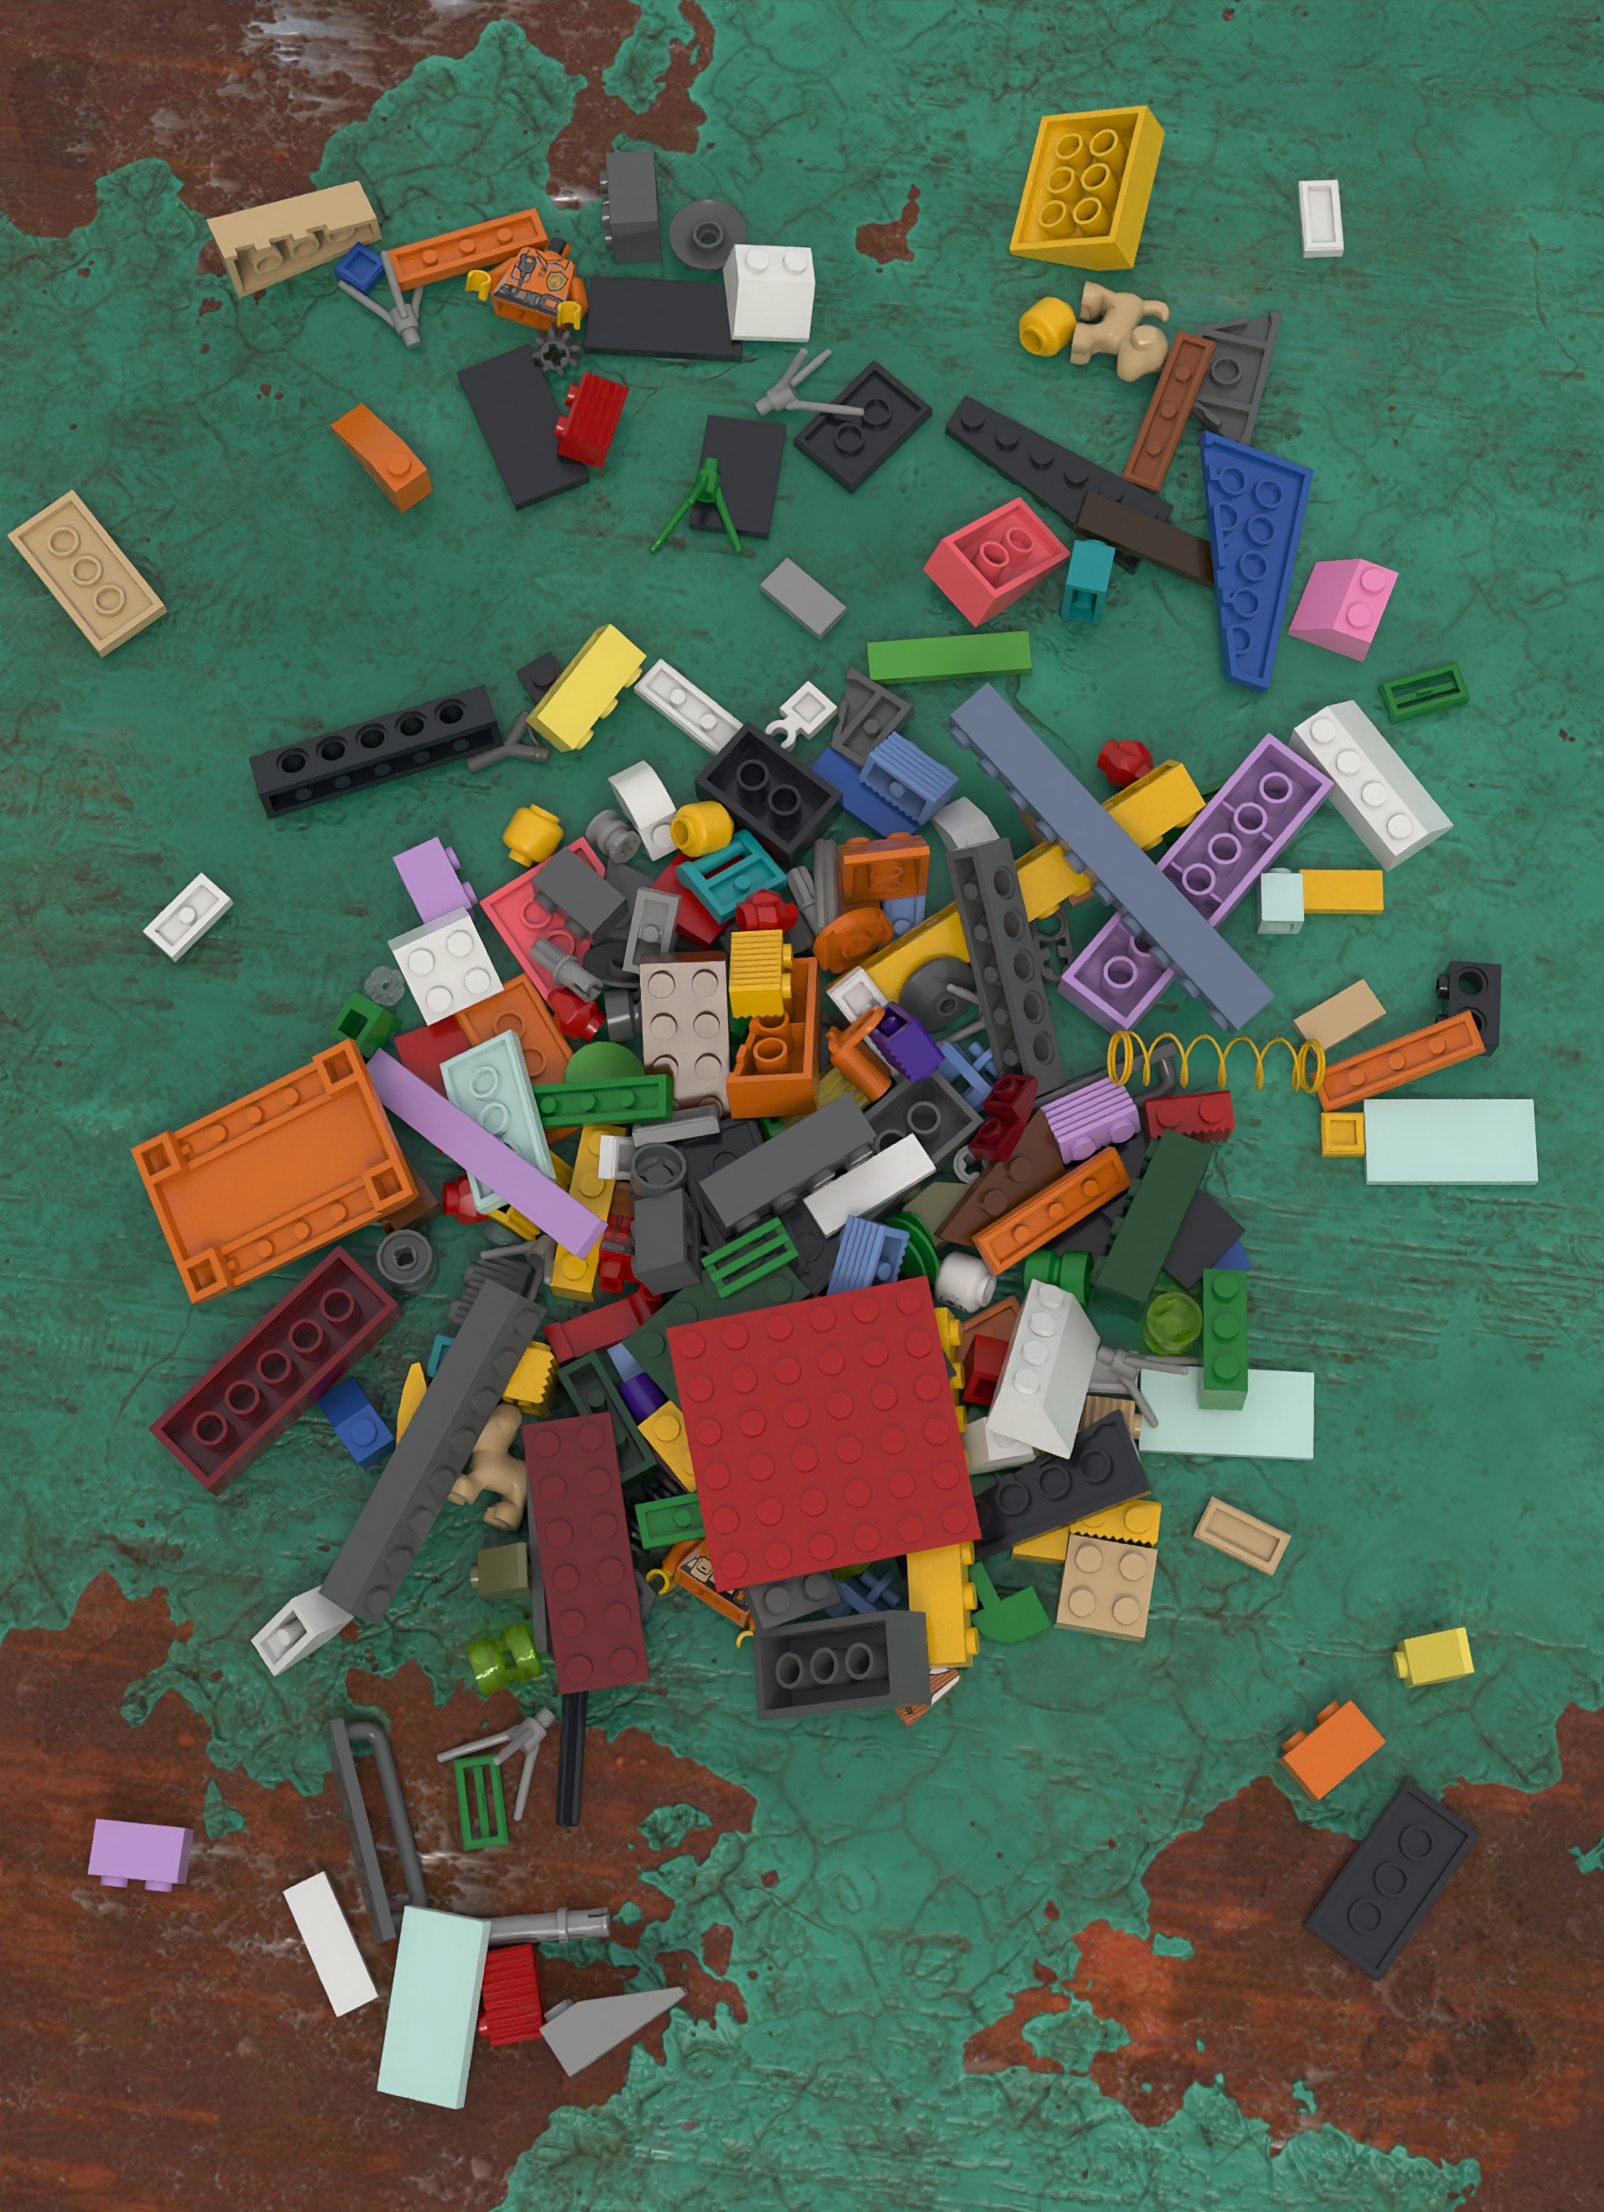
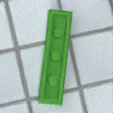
M1029 631L867 642L869 679L879 685L1032 673Z

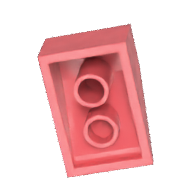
M1018 497L943 538L923 570L976 628L1011 606L1065 563L1072 553L1023 499Z

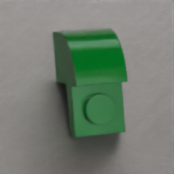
M979 1561L968 1566L969 1582L975 1583L977 1604L981 1609L971 1615V1628L977 1627L981 1638L993 1644L1010 1646L1023 1643L1051 1628L1052 1624L1032 1585L1000 1601L982 1562Z

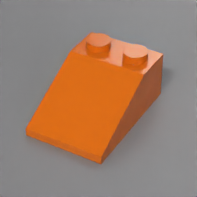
M899 832L891 834L883 840L870 841L866 837H857L847 840L845 844L838 845V864L844 905L926 896L930 850L921 835L911 836L910 833Z

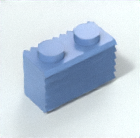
M895 731L870 752L859 775L860 783L865 782L866 786L872 787L873 792H878L880 797L885 796L887 802L891 801L893 806H898L899 811H904L906 816H911L913 821L917 820L919 825L926 824L950 801L960 781L947 766L937 763L922 752L914 742L904 739Z
M849 1215L846 1226L840 1233V1248L835 1266L828 1275L829 1287L826 1296L896 1282L898 1280L897 1273L901 1271L899 1265L903 1263L901 1257L905 1255L904 1248L908 1246L906 1240L910 1238L909 1232L876 1221Z

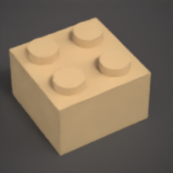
M1070 1534L1068 1537L1066 1560L1062 1567L1053 1627L1140 1643L1145 1638L1158 1550Z

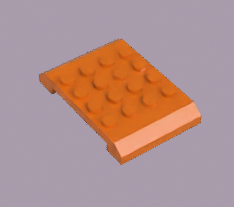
M348 1038L313 1056V1062L176 1132L165 1131L130 1149L192 1304H202L226 1296L409 1205L419 1196L417 1187L355 1040Z

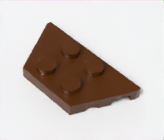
M1032 1108L1024 1132L1007 1162H989L933 1235L936 1238L977 1248L971 1238L972 1236L1066 1175L1046 1115L1040 1108Z

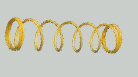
M1117 1031L1112 1036L1108 1048V1073L1110 1080L1114 1085L1123 1086L1129 1080L1132 1071L1133 1046L1129 1035L1138 1040L1144 1053L1143 1084L1145 1087L1150 1082L1149 1060L1157 1042L1163 1037H1170L1175 1040L1180 1049L1183 1059L1180 1083L1183 1088L1188 1083V1056L1192 1047L1200 1039H1209L1218 1051L1220 1057L1218 1086L1220 1090L1225 1087L1226 1083L1225 1058L1231 1046L1239 1040H1245L1250 1043L1255 1051L1258 1060L1255 1072V1087L1257 1091H1260L1263 1086V1057L1270 1045L1275 1042H1283L1288 1045L1294 1057L1295 1064L1292 1072V1089L1294 1092H1298L1301 1086L1306 1093H1315L1322 1085L1326 1066L1325 1052L1317 1039H1308L1302 1045L1297 1056L1287 1040L1275 1038L1266 1045L1260 1055L1252 1040L1246 1036H1238L1230 1042L1224 1054H1222L1214 1038L1208 1034H1201L1193 1040L1185 1054L1181 1043L1173 1034L1163 1033L1155 1039L1147 1053L1144 1043L1133 1031ZM1123 1038L1125 1065L1121 1079L1118 1080L1115 1065L1117 1044ZM1313 1044L1317 1051L1318 1069L1316 1080L1310 1089L1306 1081L1305 1061L1308 1049Z

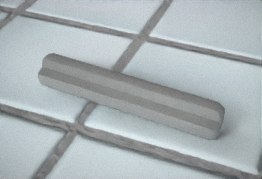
M822 838L815 841V848L813 849L816 933L818 935L826 926L839 917L837 846L834 840H824Z

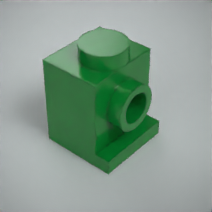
M353 991L327 1033L341 1042L348 1038L355 1040L361 1056L371 1059L378 1048H382L394 1027L400 1028L404 1021L358 992Z

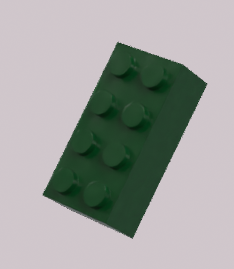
M1169 1128L1165 1129L1161 1140L1152 1138L1140 1169V1173L1144 1174V1177L1141 1178L1135 1175L1125 1198L1126 1201L1122 1210L1128 1213L1126 1217L1118 1213L1108 1235L1109 1239L1105 1248L1109 1249L1110 1253L1107 1255L1101 1252L1091 1272L1088 1286L1094 1289L1092 1303L1139 1323L1205 1176L1214 1151L1213 1147Z
M754 1227L750 1228L745 1234L751 1232L752 1230H754V1229H756V1228H754ZM762 1237L716 1263L717 1270L768 1241L765 1237ZM773 1250L723 1278V1281L728 1285L775 1259L780 1254ZM788 1263L725 1299L721 1298L707 1269H704L702 1271V1283L683 1288L621 1344L675 1406L682 1410L666 1328L811 1299L815 1294Z

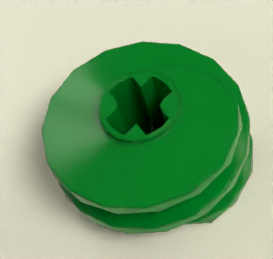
M910 1211L900 1212L894 1218L887 1220L884 1223L885 1225L907 1231L910 1235V1238L906 1240L908 1246L904 1248L905 1255L901 1257L903 1263L899 1265L901 1271L897 1273V1281L927 1276L929 1284L935 1282L940 1275L939 1261L933 1249L931 1234L925 1223L917 1214Z

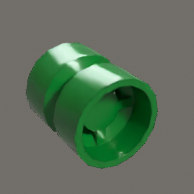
M1037 1248L1026 1257L1024 1295L1026 1296L1032 1279L1074 1294L1081 1307H1088L1093 1288L1088 1286L1091 1279L1090 1275L1094 1268L1092 1253L1089 1251L1066 1250L1063 1256H1059L1055 1249Z

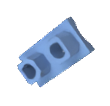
M947 1041L940 1048L945 1058L938 1064L937 1071L950 1085L961 1075L964 1076L971 1086L961 1096L979 1114L985 1110L982 1103L995 1084L985 1071L988 1070L996 1080L998 1079L992 1050L989 1048L986 1051L978 1041L974 1042L968 1048L977 1059L974 1061L958 1043L951 1044L950 1041Z
M846 1570L834 1580L841 1602L824 1609V1611L833 1618L848 1616L854 1608L861 1614L894 1610L893 1608L900 1601L901 1597L890 1589L889 1586L896 1576L888 1571L880 1580L867 1570L858 1580Z

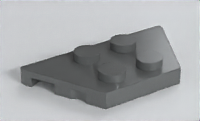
M1271 311L1269 316L1265 318L1247 321L1246 317L1231 319L1224 324L1215 322L1200 325L1196 328L1195 336L1216 342L1217 347L1191 414L1219 436L1247 446L1250 444L1282 316L1281 311Z

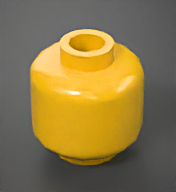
M1045 297L1037 301L1019 320V338L1023 347L1028 352L1043 357L1057 354L1074 337L1077 321L1073 309L1070 305L1055 297Z
M713 800L683 805L676 812L670 827L673 843L685 855L693 858L705 856L727 847L730 844L734 831V823L728 811L722 804Z
M531 804L529 809L525 807L517 809L502 837L504 844L511 848L508 857L530 868L533 861L540 864L553 856L564 834L563 829L558 825L561 819L534 804Z

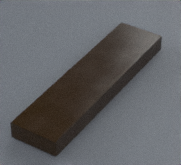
M1090 490L1084 494L1072 531L1093 540L1104 542L1107 546L1114 547L1119 551L1215 591L1209 541Z

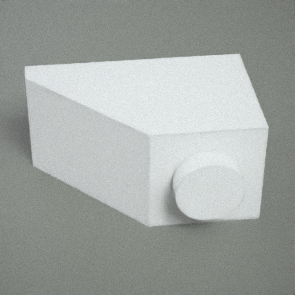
M965 796L943 807L930 819L948 851L980 842L1000 839L988 817Z
M987 1417L967 1424V1432H960L963 1449H967L969 1455V1475L1029 1465L1035 1461V1458L1040 1456L1039 1448L985 1429Z
M322 1585L292 1598L251 1640L274 1677L331 1640L354 1618L352 1614H349L319 1594Z

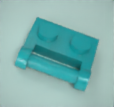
M746 829L733 834L732 840L727 847L709 853L692 863L686 861L675 868L679 882L694 893L719 925L735 916L736 904L745 902L748 894L762 888L778 892L786 887L788 877ZM738 855L746 856L745 859L708 880L703 876Z

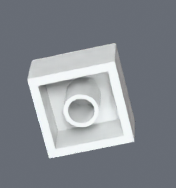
M464 906L387 941L428 1026L504 990L472 919Z

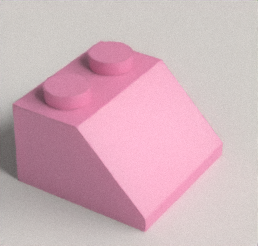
M1362 559L1316 562L1287 634L1364 662L1399 573Z

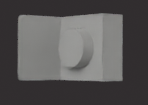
M642 886L638 888L622 968L623 971L640 974L639 963L642 953L674 952L679 933L675 929L682 899L681 895Z

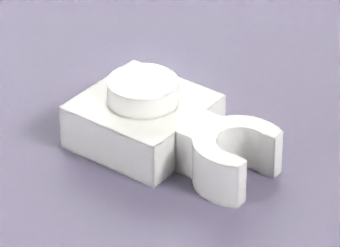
M807 681L780 707V714L785 719L770 723L765 730V734L771 739L776 734H785L788 738L780 746L791 752L795 747L796 737L800 733L810 740L838 713V707L811 682Z

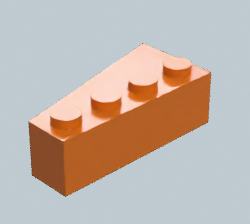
M817 957L793 958V969H785V973H791L793 995L792 999H784V1014L782 1016L775 1014L772 1017L769 1015L761 1017L758 1015L755 1018H751L749 1023L750 1032L744 1045H740L736 1055L737 1064L733 1072H729L725 1082L732 1119L811 1115L818 1110L823 990Z

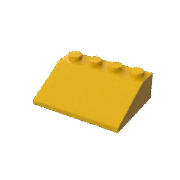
M1147 105L1042 116L1009 252L1012 255L1094 271L1133 269L1165 135L1164 130Z

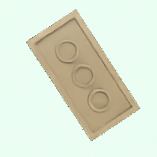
M73 489L7 535L17 551L102 658L168 612L163 602Z

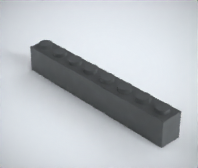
M488 1278L486 1279L324 1581L319 1594L349 1614L380 1625L547 1309Z

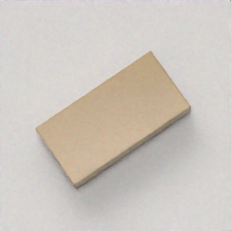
M1361 979L1296 1018L1291 1025L1304 1043L1308 1039H1317L1321 1043L1324 1052H1327L1382 1019L1387 1012L1365 980ZM1311 1044L1308 1050L1315 1059L1317 1058V1051L1315 1046Z
M1211 1497L1192 1538L1272 1577L1291 1535Z

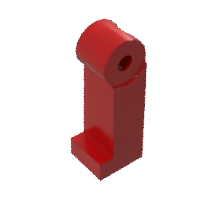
M638 1291L627 1298L564 1323H554L543 1329L560 1368H563L594 1350L599 1355L626 1340L666 1303L664 1298L659 1303L644 1300L639 1296Z

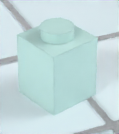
M1274 868L1260 874L1256 884L1257 934H1299L1304 923L1303 873H1291V870L1286 868Z

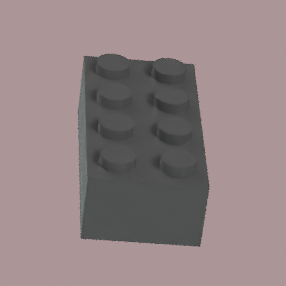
M938 1071L923 1081L912 1082L905 1078L864 1114L877 1135L872 1146L873 1152L868 1155L870 1158L913 1133L936 1167V1172L861 1218L879 1223L885 1220L903 1204V1199L913 1189L920 1185H925L954 1159L958 1150L969 1145L978 1133L980 1126L985 1122ZM845 1166L835 1171L836 1174L832 1177L833 1181L848 1172Z
M848 1091L699 1182L698 1197L723 1237L726 1239L735 1234L738 1239L750 1228H758L760 1226L758 1224L761 1220L760 1217L770 1211L776 1217L796 1204L795 1199L798 1198V1194L808 1189L813 1194L833 1181L832 1177L836 1174L835 1171L845 1166L849 1172L866 1162L870 1158L868 1155L873 1152L872 1146L877 1135Z
M887 1610L778 1626L757 1633V1630H753L758 1720L798 1721L932 1704L925 1612Z

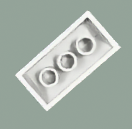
M1354 700L1326 706L1293 729L1287 747L1334 782L1327 798L1387 873L1453 828V823Z
M1032 1279L1016 1317L984 1427L990 1431L1065 1459H1069L1073 1449L1101 1340L1074 1294L1054 1285Z

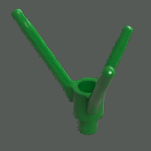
M711 457L704 459L702 469L697 471L694 485L689 494L649 547L651 553H656L691 505L696 501L714 502L716 504L735 552L741 553L743 551L724 502L722 489L719 487L720 475L717 473L719 468V461Z

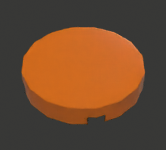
M864 907L852 910L836 918L822 930L815 939L812 949L814 957H817L818 964L822 970L827 971V969H830L832 973L844 974L873 955L881 944L883 947L890 944L894 933L893 926L886 913L879 908Z

